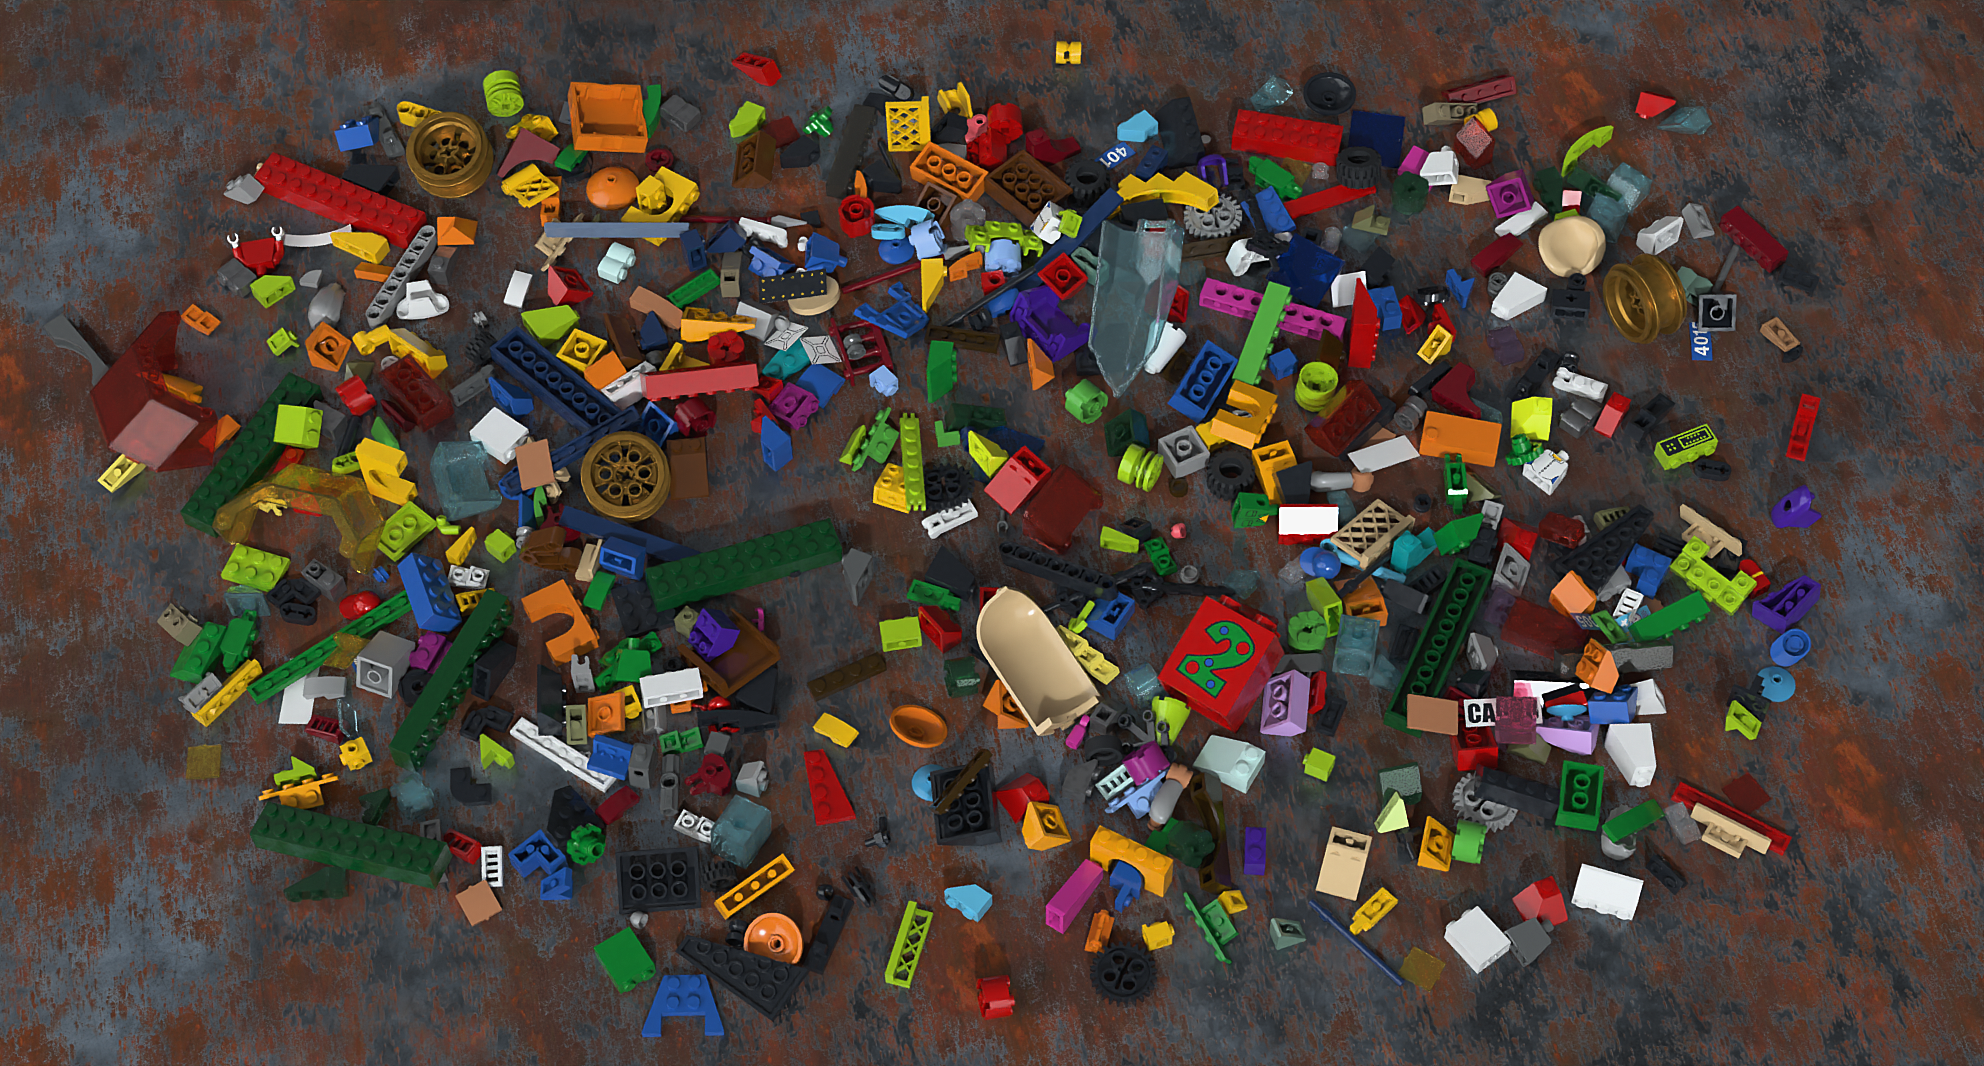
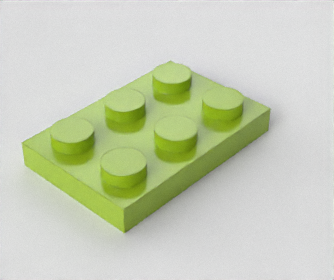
M409 501L369 535L368 539L396 562L432 531L437 523L413 502Z
M237 544L221 573V577L225 580L270 592L282 581L291 561L282 556Z

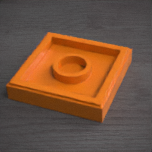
M620 691L588 698L589 737L593 738L596 734L602 736L625 731L624 692Z

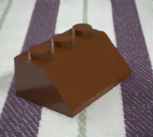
M759 130L737 144L732 187L760 189L771 182L776 151L775 138Z
M605 314L603 316L608 339L613 351L628 373L646 361L644 353L640 354L641 346L639 340L634 339L636 334L633 325L629 326L627 319Z

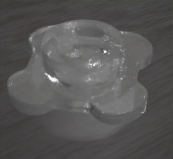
M1319 162L1312 166L1313 173L1311 176L1313 179L1326 180L1329 178L1328 165Z

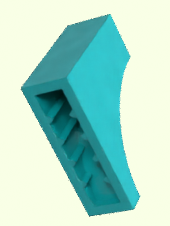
M1428 527L1419 535L1414 536L1406 530L1394 542L1390 567L1398 573H1403L1407 576L1438 547L1433 537V534L1436 532Z

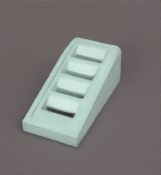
M1124 764L1095 784L1107 801L1135 784L1131 777L1127 779L1124 773L1128 772ZM1121 776L1124 782L1121 784L1117 777ZM1114 780L1118 787L1114 788L1110 782ZM1106 784L1111 789V792L1109 793L1103 787Z

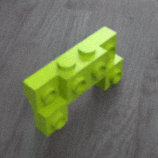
M985 221L984 226L966 225L964 232L965 239L969 242L970 251H974L976 245H983L985 252H989L991 242L1000 239L1012 240V244L1015 245L1017 242L1020 247L1022 246L1023 255L1027 256L1029 249L1036 250L1037 257H1041L1044 249L1041 238L1032 230H1022L1021 224L1013 222Z
M1694 535L1682 549V553L1670 565V570L1687 582L1686 585L1691 590H1699L1704 600L1709 603L1712 601L1730 616H1733L1746 597L1757 586V582L1742 570L1732 581H1729L1702 560L1710 551V547Z

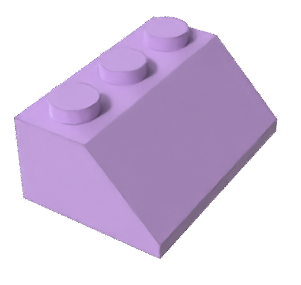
M1294 669L1268 680L1264 687L1260 728L1262 734L1291 737L1306 731L1310 689L1309 678Z

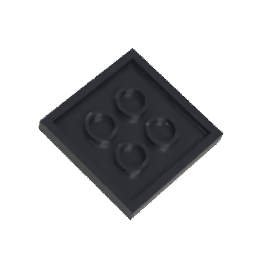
M646 579L611 589L626 638H638L649 634L651 631L657 632L675 626L674 619L680 613L679 608L675 607L657 612Z

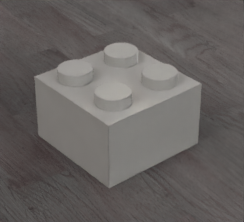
M1192 425L1158 439V453L1164 456L1163 461L1175 479L1208 466L1210 452Z

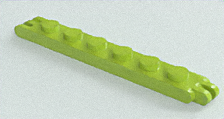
M903 413V418L899 419L906 511H910L911 505H913L914 511H918V506H921V511H926L919 418H915L914 413H910V418H907V413Z

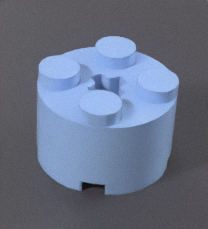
M933 218L911 228L912 235H909V241L912 246L915 245L920 261L921 259L933 258L947 251V244H943L942 241L945 238L939 223L937 221L933 222Z
M1007 239L992 241L989 252L984 250L985 270L987 272L1002 270L1003 275H1008L1009 277L1018 276L1022 268L1020 245L1017 242L1016 245L1012 244V240Z

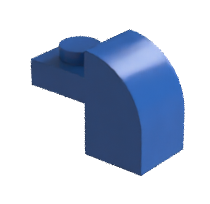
M1119 861L1110 876V886L1120 891L1115 899V910L1122 913L1125 906H1130L1133 897L1139 900L1141 895V877L1135 868Z

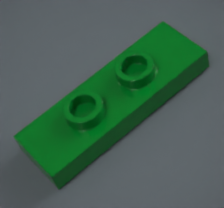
M710 268L667 295V300L677 308L682 309L720 285L721 279Z

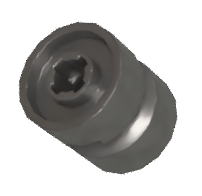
M1410 396L1394 414V420L1402 429L1412 431L1419 424V421L1426 416L1429 408L1419 397Z

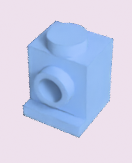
M884 365L869 374L870 386L872 388L875 386L877 391L882 392L886 397L895 394L898 390V378Z

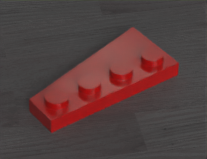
M818 749L803 752L816 826L856 819V815L824 750Z

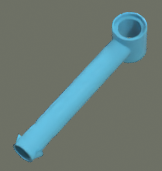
M1324 539L1321 542L1320 548L1335 553L1341 563L1364 571L1359 567L1360 562L1345 551L1337 549L1338 546L1330 542V539ZM1383 566L1371 574L1386 581L1390 578L1404 584L1407 577L1403 573L1400 574Z

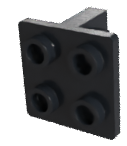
M1756 675L1750 690L1734 684L1726 706L1730 708L1732 701L1736 700L1759 721L1763 722L1772 701L1761 696L1765 688L1762 686L1764 678Z

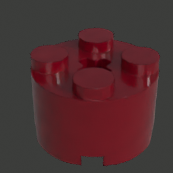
M698 396L685 403L681 402L675 407L676 413L673 419L677 422L678 430L686 438L705 437L708 434L706 431L710 427L713 429L716 424V414Z

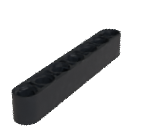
M1004 541L999 546L1002 562L1006 566L1106 601H1113L1119 595L1115 578L1108 574L1013 541Z

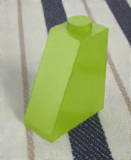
M569 305L521 313L523 325L543 347L568 335L575 328H580L578 321L580 316Z
M1320 577L1305 582L1307 598L1312 609L1317 611L1327 623V638L1344 633L1342 601L1326 579Z

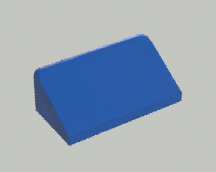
M520 494L518 526L531 527L536 531L534 501Z

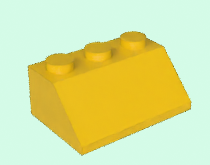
M405 328L388 329L386 331L392 353L430 379L434 380L448 366L445 353L433 348L428 341L421 340L416 333L409 332Z

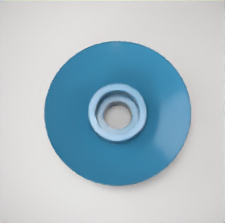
M1771 666L1762 669L1757 674L1764 678L1762 686L1765 688L1761 696L1772 700V702H1783L1793 695L1796 687L1795 680L1787 670Z
M1556 705L1548 707L1546 710L1552 715L1561 717V721H1573V716L1586 712L1587 707L1583 705Z
M934 764L919 768L912 778V788L915 794L923 800L933 801L931 781L928 780L930 772L945 768Z

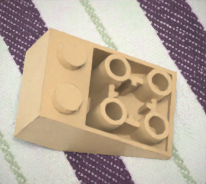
M1332 826L1316 891L1356 901L1372 837Z

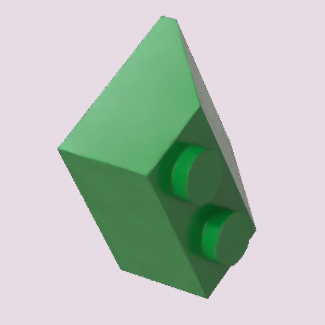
M1483 513L1453 520L1433 534L1441 556L1447 554L1450 556L1457 555L1461 552L1460 549L1470 546V542L1478 534L1484 517Z

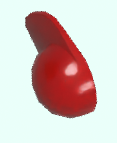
M365 590L344 598L340 602L339 610L346 619L357 620L381 605L382 602L375 592Z

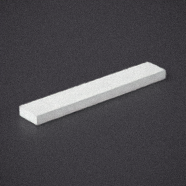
M523 717L510 730L512 736L604 793L617 779L587 769V763L590 758L554 736H538V726Z

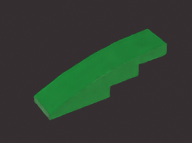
M1651 799L1613 818L1601 827L1610 840L1615 843L1663 818L1665 813L1655 799Z

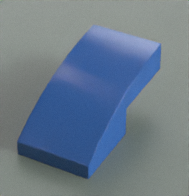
M1014 288L1004 292L984 305L983 308L989 311L992 318L1005 315L1006 310L1012 309L1019 294L1018 289Z

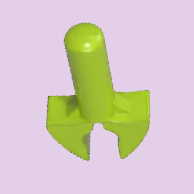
M1089 600L1077 618L1070 619L1068 625L1070 631L1079 634L1088 625L1085 619L1095 606L1093 601Z

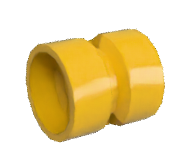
M1057 41L1056 64H1066L1067 61L1071 64H1081V42L1072 41L1068 44L1067 41Z
M1490 108L1481 110L1476 115L1472 114L1464 119L1466 131L1472 138L1497 129L1498 126L1497 118Z

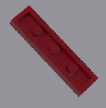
M1509 74L1441 91L1442 97L1447 98L1448 103L1473 104L1517 93L1514 76Z

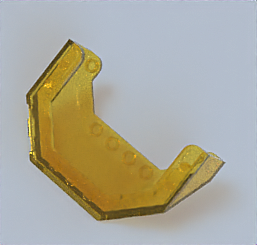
M295 463L283 467L246 488L217 511L212 528L226 543L234 545L243 544L247 540L261 501L332 516L343 536L339 547L340 553L343 557L351 559V566L356 572L367 575L386 524L383 515L362 478Z

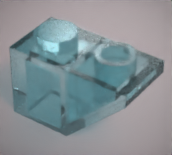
M1273 75L1250 98V101L1257 112H1262L1282 105L1294 92L1286 80Z

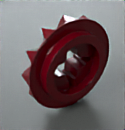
M663 148L654 149L646 155L645 164L650 171L654 170L656 173L662 166L670 169L673 164V155L670 151ZM662 158L660 164H657V161H659V159Z

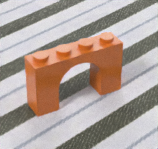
M564 579L521 599L523 608L531 623L554 613H565L574 619V624L568 632L546 642L548 653L556 667L571 661L572 655L577 654L579 657L598 648L597 640L600 639L596 629H591V621L588 615H583L581 611L583 607L579 599H574L573 595L575 593L571 585H566Z

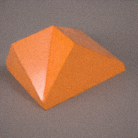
M437 217L438 245L474 244L478 221L459 217Z
M324 321L305 340L312 366L334 372L339 371L352 343Z
M1030 338L1027 339L1028 365L1032 389L1037 390L1053 379L1055 375L1052 361Z
M996 680L983 706L997 715L998 729L1027 728L1029 726L1028 720L1002 681Z

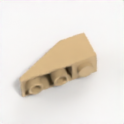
M1458 175V183L1451 186L1449 202L1469 205L1489 201L1490 197L1486 185L1492 181Z

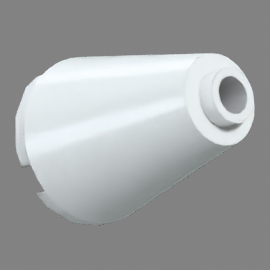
M1156 320L1151 325L1143 362L1145 370L1151 374L1159 373L1186 339V334L1180 328L1175 330L1172 328L1173 324L1165 321Z

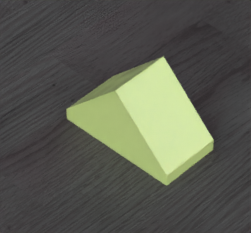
M1398 791L1394 793L1374 823L1377 831L1380 833L1409 826L1404 802Z

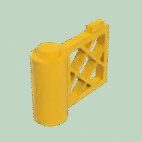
M533 163L503 180V185L501 186L506 195H514L518 198L519 204L524 208H530L559 191L558 186L544 176Z

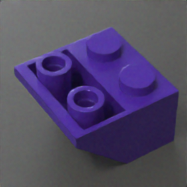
M703 608L690 633L688 642L705 661L710 662L733 647L740 630L722 610Z

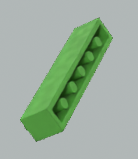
M1269 281L1234 371L1232 385L1235 380H1239L1254 387H1259L1262 378L1260 373L1266 369L1268 363L1267 355L1272 353L1274 343L1272 342L1274 337L1277 338L1280 332V327L1278 326L1280 321H1284L1287 312L1285 308L1287 305L1290 306L1293 295H1290V287Z

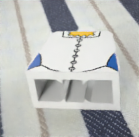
M1048 201L1030 229L1039 238L1054 244L1061 234L1058 229L1062 217L1058 213L1059 211H1064V208Z
M1545 450L1543 454L1539 455V458L1524 464L1522 474L1548 495H1551L1567 473L1568 464L1566 461L1569 459V456L1563 450L1557 455L1551 450Z

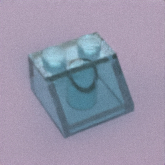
M1622 162L1609 177L1599 197L1629 215L1649 195L1653 180L1625 162Z
M1599 193L1596 194L1586 215L1587 218L1594 220L1600 225L1606 241L1614 244L1617 243L1628 219L1627 213L1614 198Z

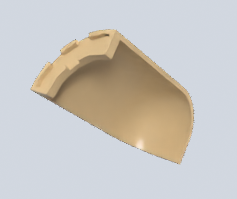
M1008 586L999 588L996 591V595L985 604L979 615L976 629L978 644L982 653L1038 736L1050 735L1055 732L1054 729L1060 727L1064 730L1075 725L1074 720L1084 714L1090 716L1099 704L1105 700L1051 620L1024 592Z

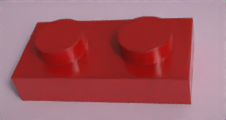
M287 446L271 475L272 480L290 485L306 455L304 450Z
M1321 670L1310 677L1308 713L1312 715L1322 709L1326 702L1324 697L1327 687V673Z

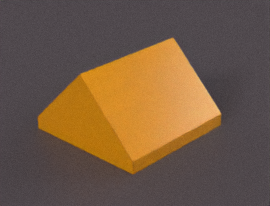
M1428 816L1426 820L1417 865L1449 871L1455 834L1431 816Z

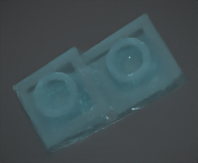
M1345 490L1327 492L1329 503L1338 504V523L1340 525H1347L1357 516Z

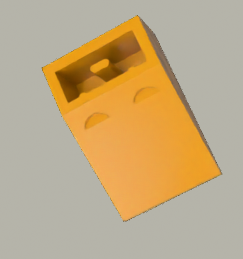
M1288 440L1252 450L1251 459L1253 465H1255V473L1264 493L1268 496L1269 504H1278V506L1282 504L1272 474L1297 465L1295 455Z

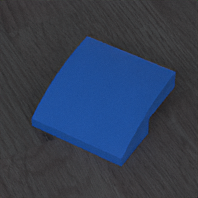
M812 364L795 385L813 393L820 402L818 406L824 409L832 395L838 393L846 379L821 364Z

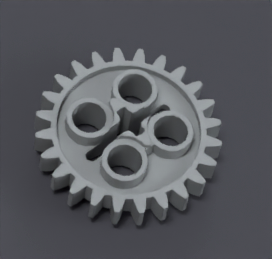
M1223 193L1221 196H1218L1219 203L1208 212L1193 206H1186L1184 224L1186 229H1189V234L1194 233V238L1201 236V241L1205 238L1214 239L1231 236V233L1236 234V229H1240V223H1242V211L1240 210V205H1237V201H1231V196L1225 198Z
M1476 771L1473 776L1468 773L1466 778L1462 777L1452 794L1454 796L1452 802L1456 803L1453 809L1459 810L1457 816H1464L1463 820L1487 825L1486 833L1489 828L1496 832L1497 828L1503 830L1505 825L1509 826L1518 810L1474 797ZM1481 802L1484 803L1478 811H1474L1480 806Z

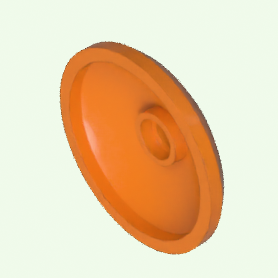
M607 167L597 171L590 177L586 186V193L589 201L595 207L606 211H616L628 207L637 199L636 187L640 184L637 176L632 171L623 167Z
M899 706L892 711L889 719L890 726L896 736L905 743L915 747L932 748L939 746L945 741L948 734V729L943 719L935 712L922 706Z
M780 913L763 914L749 925L744 937V951L796 966L803 952V936L798 925L790 917ZM777 940L781 942L780 947L776 945Z

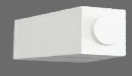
M1515 272L1493 301L1491 313L1499 318L1509 320L1542 303L1545 300L1547 288Z
M1653 679L1630 684L1631 687H1638L1635 715L1667 713L1664 696Z

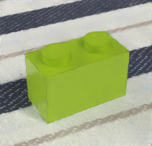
M907 616L903 619H888L884 622H879L883 652L922 646L918 616Z

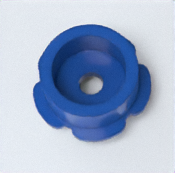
M381 565L373 568L374 573L372 575L379 583L382 581L386 583L390 576Z

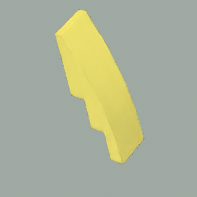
M1062 625L1056 628L1083 669L1090 675L1107 685L1120 673L1119 668L1105 660L1102 653L1090 647L1087 640Z

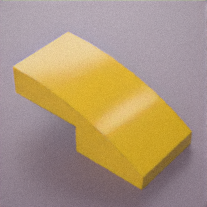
M825 712L813 726L815 732L830 737L833 743L846 748L849 747L859 734L856 729Z

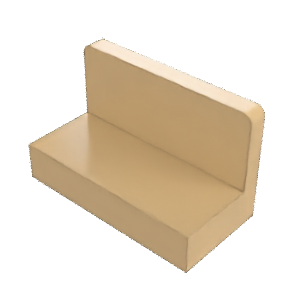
M599 539L597 545L586 543L575 575L577 580L592 582L596 572L599 571L601 566L599 563L600 550L604 544L603 539Z

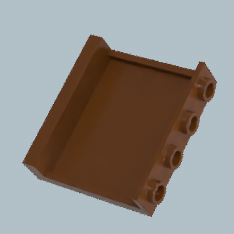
M733 608L730 609L734 617L731 621L739 628L740 632L732 648L707 662L694 647L689 649L683 643L677 646L681 660L690 668H698L700 677L724 699L781 659L779 645L774 640L771 641L764 631L760 632L752 621H747L742 612L738 613Z

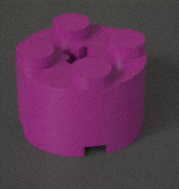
M1155 740L1142 745L1141 749L1131 752L1122 760L1124 767L1136 786L1145 782L1146 778H1149V780L1154 779L1160 774L1159 770H1164L1171 765Z

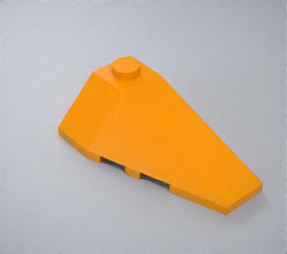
M686 307L681 319V340L695 343L696 341L707 340L718 333L729 330L740 332L753 329L756 326L757 318L742 315H732L729 317L726 312L720 311L714 314L710 313V309Z

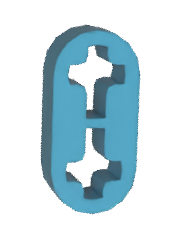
M874 224L871 227V234L875 239L901 240L905 238V227L900 224Z

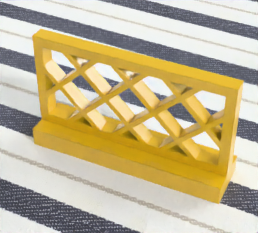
M921 96V101L885 102L889 152L922 151L928 142H931L929 96ZM890 108H897L899 110L894 112ZM910 108H918L914 112L909 110ZM906 113L908 116L904 118L900 115ZM895 118L899 120L896 124L892 122ZM914 118L917 120V122L912 123L910 122V120ZM906 124L909 127L904 129L901 126ZM895 130H897V131H899V132H901V133H899L898 135H896V134H894V133H892V132H894ZM916 130L918 133L914 135L911 131ZM906 135L907 137H909V139L904 140L902 139V137ZM896 141L901 143L900 145H892ZM916 141L920 145H912L911 143Z

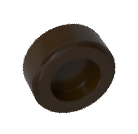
M1182 478L1173 479L1169 484L1170 494L1177 498L1184 497L1188 493L1187 481Z

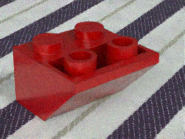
M990 128L966 145L967 161L989 173L993 172L1007 161L1006 137Z

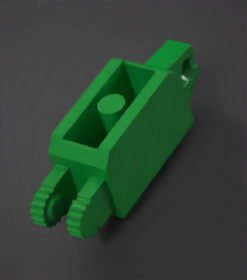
M1256 156L1249 158L1248 170L1255 175V184L1263 190L1272 186L1280 199H1283L1285 196L1297 199L1301 196L1303 189L1294 182L1295 176L1289 171H1285L1277 163L1269 159L1263 161Z
M1445 454L1443 476L1446 505L1453 506L1454 515H1461L1462 505L1466 504L1468 494L1465 462H1462L1461 454L1456 455V462H1450V455Z
M246 609L240 619L235 618L229 623L220 645L224 655L222 663L226 673L229 675L233 674L240 664H244L247 658L251 656L252 645L259 636V630L256 627L257 611Z

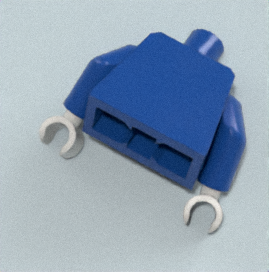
M813 232L808 240L806 237L799 239L798 250L805 251V268L807 270L798 268L796 273L826 269V273H832L836 266L844 268L848 258L839 255L840 246L838 243L824 235Z

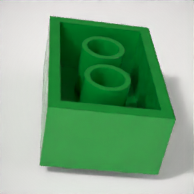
M1563 761L1559 781L1560 803L1556 810L1555 825L1596 831L1600 817L1604 766Z

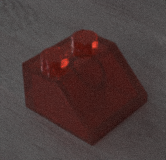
M1473 116L1456 134L1453 147L1455 152L1462 156L1465 163L1475 171L1492 162L1496 139Z

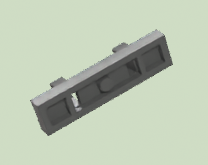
M377 101L362 107L365 116L378 117L379 142L388 159L392 160L406 154L380 103Z

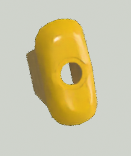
M962 82L958 83L957 90L952 89L944 92L942 89L938 90L937 100L945 115L948 111L952 112L951 109L959 108L961 111L958 115L967 117V119L973 118L970 96Z

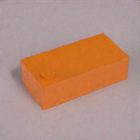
M930 141L910 166L912 179L923 185H926L929 181L958 196L964 201L963 206L970 210L984 193V177L989 174L988 171Z
M1427 411L1419 454L1444 458L1445 454H1449L1450 460H1455L1456 455L1461 454L1462 462L1494 467L1502 424Z

